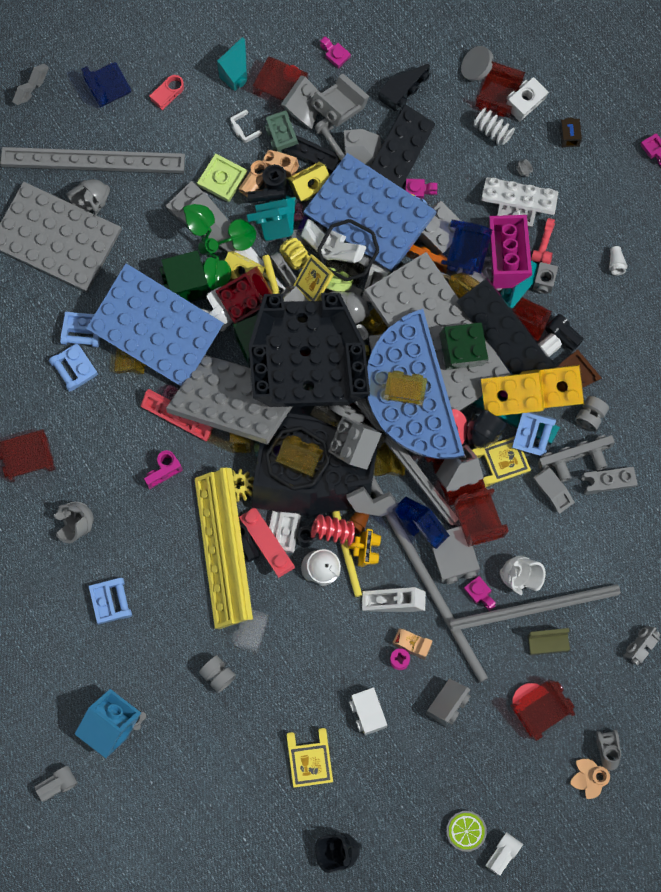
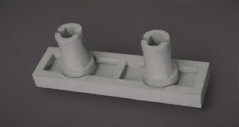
M606 435L595 438L596 441L590 443L583 441L577 444V447L571 449L570 447H565L556 454H552V452L546 453L539 459L538 466L540 471L546 467H555L560 481L566 482L571 479L566 463L587 455L592 456L597 471L607 468V463L602 451L613 447L615 443L613 436L606 437Z

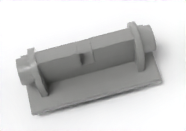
M651 626L642 628L636 640L627 647L623 657L632 659L631 662L636 666L642 664L649 654L644 648L647 647L652 650L660 640V633L656 631L657 628Z

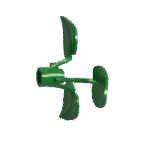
M200 204L183 207L186 224L190 232L196 236L205 235L198 245V250L202 255L209 257L203 264V270L210 291H213L229 282L231 268L226 261H219V256L212 253L218 250V245L232 241L235 250L244 251L249 249L255 242L256 230L247 221L237 219L232 221L228 227L230 238L217 242L213 238L208 239L212 231L210 226L215 223L213 212L208 207Z

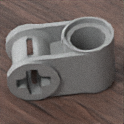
M617 729L606 733L597 731L596 740L602 765L607 770H615L618 768L621 759ZM607 756H613L616 759L610 760L607 758Z

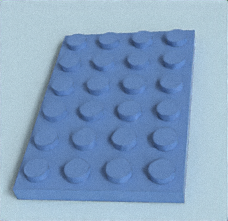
M349 153L345 155L303 211L305 215L327 230L330 225L347 219H352L373 230L379 246V253L374 261L390 272L395 270L437 213L435 209ZM351 223L332 229L346 236L345 242L366 246L364 254L372 258L376 249L370 233Z
M126 263L86 329L182 386L187 378L192 377V372L199 366L224 323Z

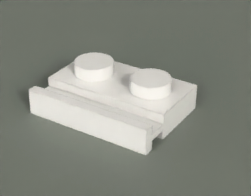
M272 511L270 530L285 552L294 553L301 515Z

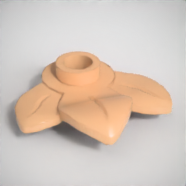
M590 759L577 760L576 765L580 772L571 779L570 784L576 789L585 790L586 799L596 798L600 795L602 787L608 784L610 774L607 769L601 766L598 767ZM596 774H602L603 780H597Z

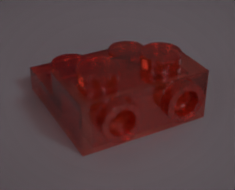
M522 297L512 310L533 337L539 341L552 311Z

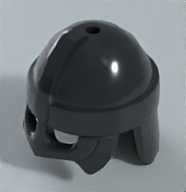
M474 410L467 423L466 443L480 449L491 446L497 442L499 436L508 425L487 410H483L479 416L475 415Z
M335 833L334 835L318 838L315 845V856L319 867L324 872L330 873L351 868L359 858L360 849L363 847L361 843H358L348 833Z

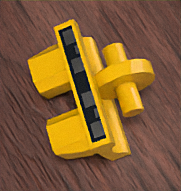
M366 529V531L361 532L360 537L356 536L354 543L350 546L348 545L349 549L354 550L353 556L358 557L357 566L359 567L375 565L379 562V553L371 552V546L378 547L381 542V536L374 534L372 529Z

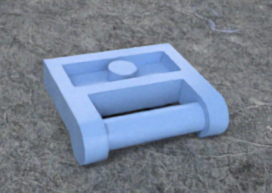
M65 312L60 343L67 345V343L87 344L99 347L100 337L86 329L95 314ZM68 333L93 334V337L69 336Z
M74 344L49 359L51 366L56 368L66 383V388L69 392L98 375L78 344ZM62 361H67L77 376L76 380H72L62 365Z
M532 412L522 413L512 448L539 456L546 454V446L556 419ZM539 423H544L545 426L539 446L534 447L533 443Z
M117 578L89 586L98 625L132 616L123 587L125 584L124 578ZM112 587H116L121 608L120 612H115L110 591Z

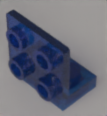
M116 62L95 72H91L88 66L81 69L83 78L100 108L132 92Z

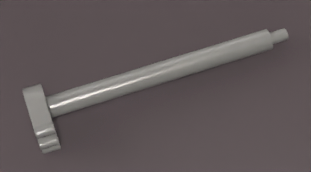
M325 118L316 124L315 130L318 134L325 136L342 161L345 155L329 132V130L334 128L333 124Z

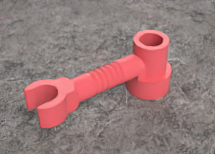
M547 219L538 251H533L532 261L546 264L551 263L553 253L547 252L546 249L555 226V219Z

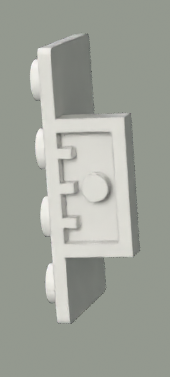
M487 177L481 200L499 204L497 216L527 215L528 226H533L536 212L555 214L558 191Z

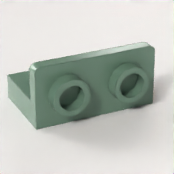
M287 110L266 117L268 124L265 125L268 136L272 135L273 140H270L273 151L277 150L282 153L281 150L298 144Z

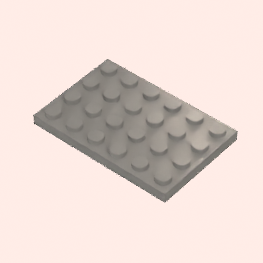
M23 182L0 223V252L88 293L122 228L97 215L94 217V214Z
M208 355L203 357L197 369L192 372V377L185 380L166 407L167 413L264 444L270 442L292 408L269 407L253 399L250 368Z

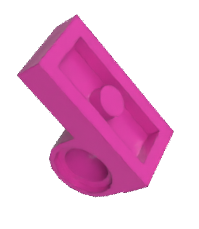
M165 450L159 453L157 462L160 469L158 471H150L146 475L147 477L144 478L149 490L183 471L181 464L171 451ZM170 458L172 462L169 465L162 464L163 460Z

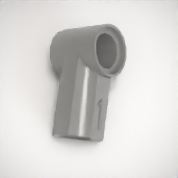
M65 766L54 772L52 777L34 786L41 801L44 802L60 792L72 789L78 782L69 766Z

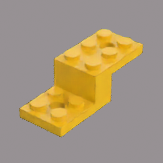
M580 365L529 370L515 375L481 378L484 409L495 416L539 412L549 407L584 404ZM560 381H564L568 385V389L564 392L559 391L557 388V384ZM501 390L506 391L508 394V399L505 401L499 400L497 396Z

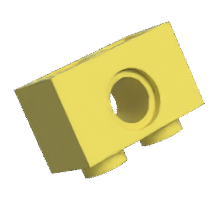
M318 162L287 179L295 197L300 201H307L314 194L318 193L330 175L326 166ZM314 179V184L308 187L309 180Z
M229 251L224 260L231 268L230 281L241 276L239 274L241 266L244 267L245 273L258 266L262 275L265 271L264 266L235 251Z

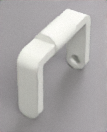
M247 110L231 117L232 129L244 143L262 134L259 130L245 137L242 129L235 122L247 115Z

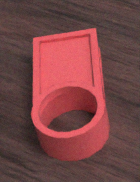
M178 75L169 76L149 96L150 100L161 110H164L183 92V79ZM172 81H179L181 83L180 88L175 90L170 89L168 85Z

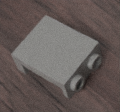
M341 74L338 76L335 85L322 93L319 91L314 93L311 105L328 121L338 127L365 108L369 95L346 75Z
M466 525L428 536V542L430 547H432L441 576V583L446 582L448 585L456 583L462 577L470 579L477 576L476 573H479L480 567Z

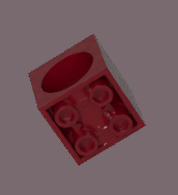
M258 266L216 290L218 297L234 324L260 310L264 294H273Z

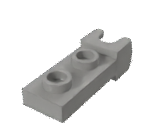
M634 467L586 472L581 475L582 481H589L591 483V486H588L584 491L585 495L632 488L638 485Z

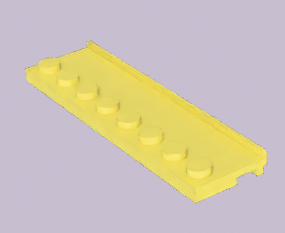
M227 467L220 468L219 471L210 472L195 478L215 629H222L253 619L232 469Z

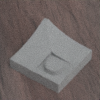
M300 76L281 103V106L305 127L312 129L319 111L311 105L314 93L318 90L305 76Z

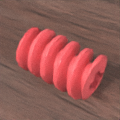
M319 514L312 525L311 538H314L316 533H318V539L320 540L323 538V535H325L326 541H329L332 536L334 543L340 538V544H344L347 539V544L350 546L354 539L353 521L346 522L344 519H331L330 516L324 518L323 515Z

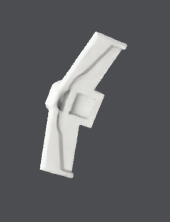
M307 219L301 237L317 251L325 233L312 220ZM332 230L321 252L323 258L327 260L355 263L362 259L366 246L344 243L346 236Z

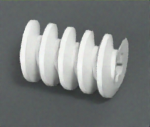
M484 108L474 120L473 126L475 128L479 127L481 132L485 131L487 137L491 135L490 139L492 141L496 140V144L504 145L513 135L515 128L513 127L511 130H508L510 124L507 123L502 126L504 120L501 119L497 122L498 115L496 114L491 117L492 111L490 110L485 113L486 108Z

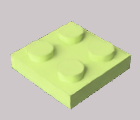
M215 153L198 180L197 186L230 202L248 172L245 168Z

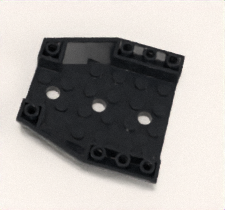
M321 293L320 301H284L283 294H264L249 343L253 399L269 407L341 406L352 404L370 396L365 343L340 293ZM304 317L307 321L301 323L297 320V318ZM307 350L310 355L302 356L300 351ZM310 384L313 386V389L305 390L303 385Z
M328 406L292 407L268 444L260 442L253 482L252 508L296 513L303 516L354 509L347 500L346 495L364 486L371 497L379 442L367 470L353 467L328 452L330 462L316 484L312 487L292 490L271 477L268 473L265 453L278 433L284 429L302 426L325 440L329 450L342 418L341 415L332 411ZM365 422L362 423V424L367 425V426H369V427H371V428L374 429L373 426H371V425H369V424H367V423H365ZM302 430L282 434L274 448L282 446L284 453L277 456L272 450L269 454L272 473L293 486L312 483L326 462L322 443ZM314 452L322 453L323 457L320 461L312 459Z

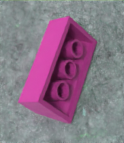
M527 215L489 216L493 285L496 289L513 288L532 276Z

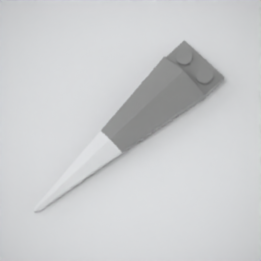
M192 181L166 205V209L185 225L187 224L183 207L192 204L208 207L215 217V223L210 226L212 231L208 239L213 238L218 242L230 238L228 234L230 221L209 196ZM232 241L218 245L227 252L235 251L265 267L262 259L251 247L244 251H238L233 248ZM265 269L263 277L268 280V276ZM276 277L278 288L284 291L286 288Z

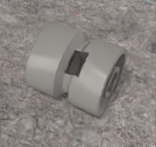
M588 396L583 404L584 409H580L575 421L586 430L596 432L602 422L600 418L605 417L609 406L597 397Z
M218 655L210 659L201 668L199 674L206 681H211L210 686L217 693H220L236 678V675L229 667H224L225 663Z

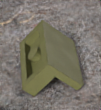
M569 628L530 632L528 634L530 655L569 652Z

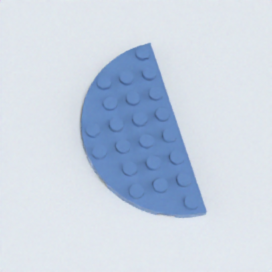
M417 310L405 315L389 327L374 346L367 366L370 396L367 397L368 403L382 430L403 448L415 454L435 459L464 457L465 454L424 310Z

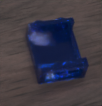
M452 219L450 227L455 229L448 259L447 261L442 260L441 264L446 265V269L457 272L458 269H461L464 274L473 275L474 272L481 274L493 230L483 225Z
M407 496L393 508L394 513L412 536L421 531L429 544L435 549L450 536L430 508Z

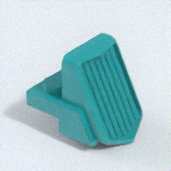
M286 196V199H277L255 205L256 213L247 214L248 222L256 221V224L261 223L266 241L292 236L296 197Z

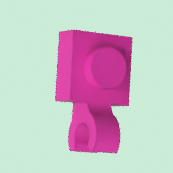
M326 36L320 40V47L327 52L325 58L338 69L351 57V54L339 43L333 45Z
M656 133L642 141L641 147L650 159L656 157L658 164L661 166V138Z
M406 179V191L420 199H424V194L437 195V183L425 184V179Z
M480 576L464 587L466 593L476 604L481 601L489 611L495 607V601L488 596L492 590Z

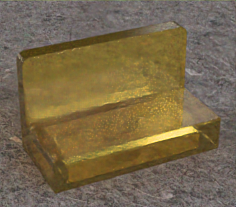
M380 437L375 462V476L386 474L399 477L404 476L405 467Z

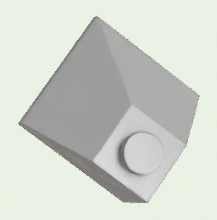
M364 129L344 130L345 155L349 153L370 167L381 148L380 135Z

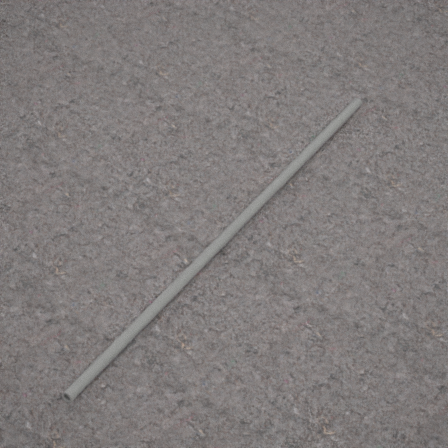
M300 351V354L302 356H305L303 351ZM373 476L372 494L377 498L384 493ZM394 511L385 515L451 631L449 622L454 617ZM461 629L451 631L479 683L488 679Z

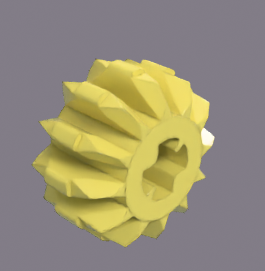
M290 238L280 245V253L288 266L294 270L304 267L309 255L301 241H298L297 238Z
M239 469L238 474L232 470L236 502L240 501V497L247 501L246 495L252 496L253 493L251 490H253L252 483L254 482V477L249 478L250 473L248 471L243 475L242 469ZM238 483H242L240 489L236 488V486H238Z

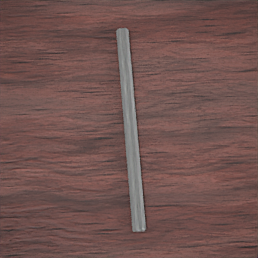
M363 398L354 402L374 429L382 433L381 438L450 526L456 523L458 517L408 452L394 442L379 426L367 399Z
M618 584L457 618L450 620L449 625L451 631L609 598L618 596L621 593Z

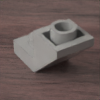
M546 467L533 477L540 491L549 498L559 514L575 503L567 488L550 467Z

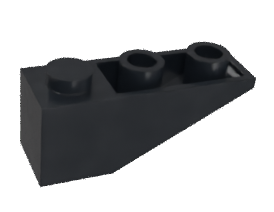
M425 64L390 78L379 90V100L395 112L399 107L402 108L406 104L407 98L417 92L422 81L425 82L429 78L430 65Z

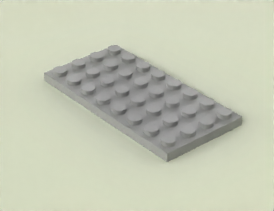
M427 252L364 290L365 295L388 328L405 315L417 310H424L451 409L461 411L483 396L481 378L511 375L486 339L485 343L489 360L483 366L446 370L439 333L447 326L473 324V322L456 302L459 298Z

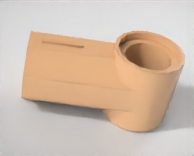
M257 160L252 163L251 171L238 189L244 196L248 197V191H258L264 183L263 172L257 174L259 170H265L267 167L264 161Z

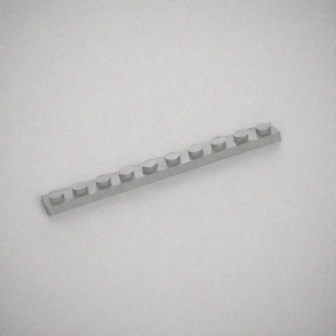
M2 147L0 164L1 167L184 174L185 154Z

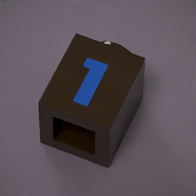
M568 117L561 120L559 127L561 148L580 147L582 140L580 119Z

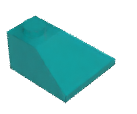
M243 37L217 60L219 78L234 91L243 87L247 82V53Z

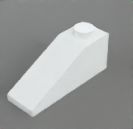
M416 587L363 591L362 611H425L426 592Z

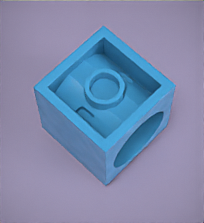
M109 689L88 708L75 735L104 758H107L128 738L141 712L113 690Z

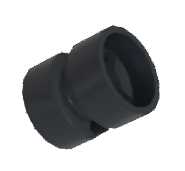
M275 164L266 167L262 174L265 188L285 187L287 193L289 186L285 169Z

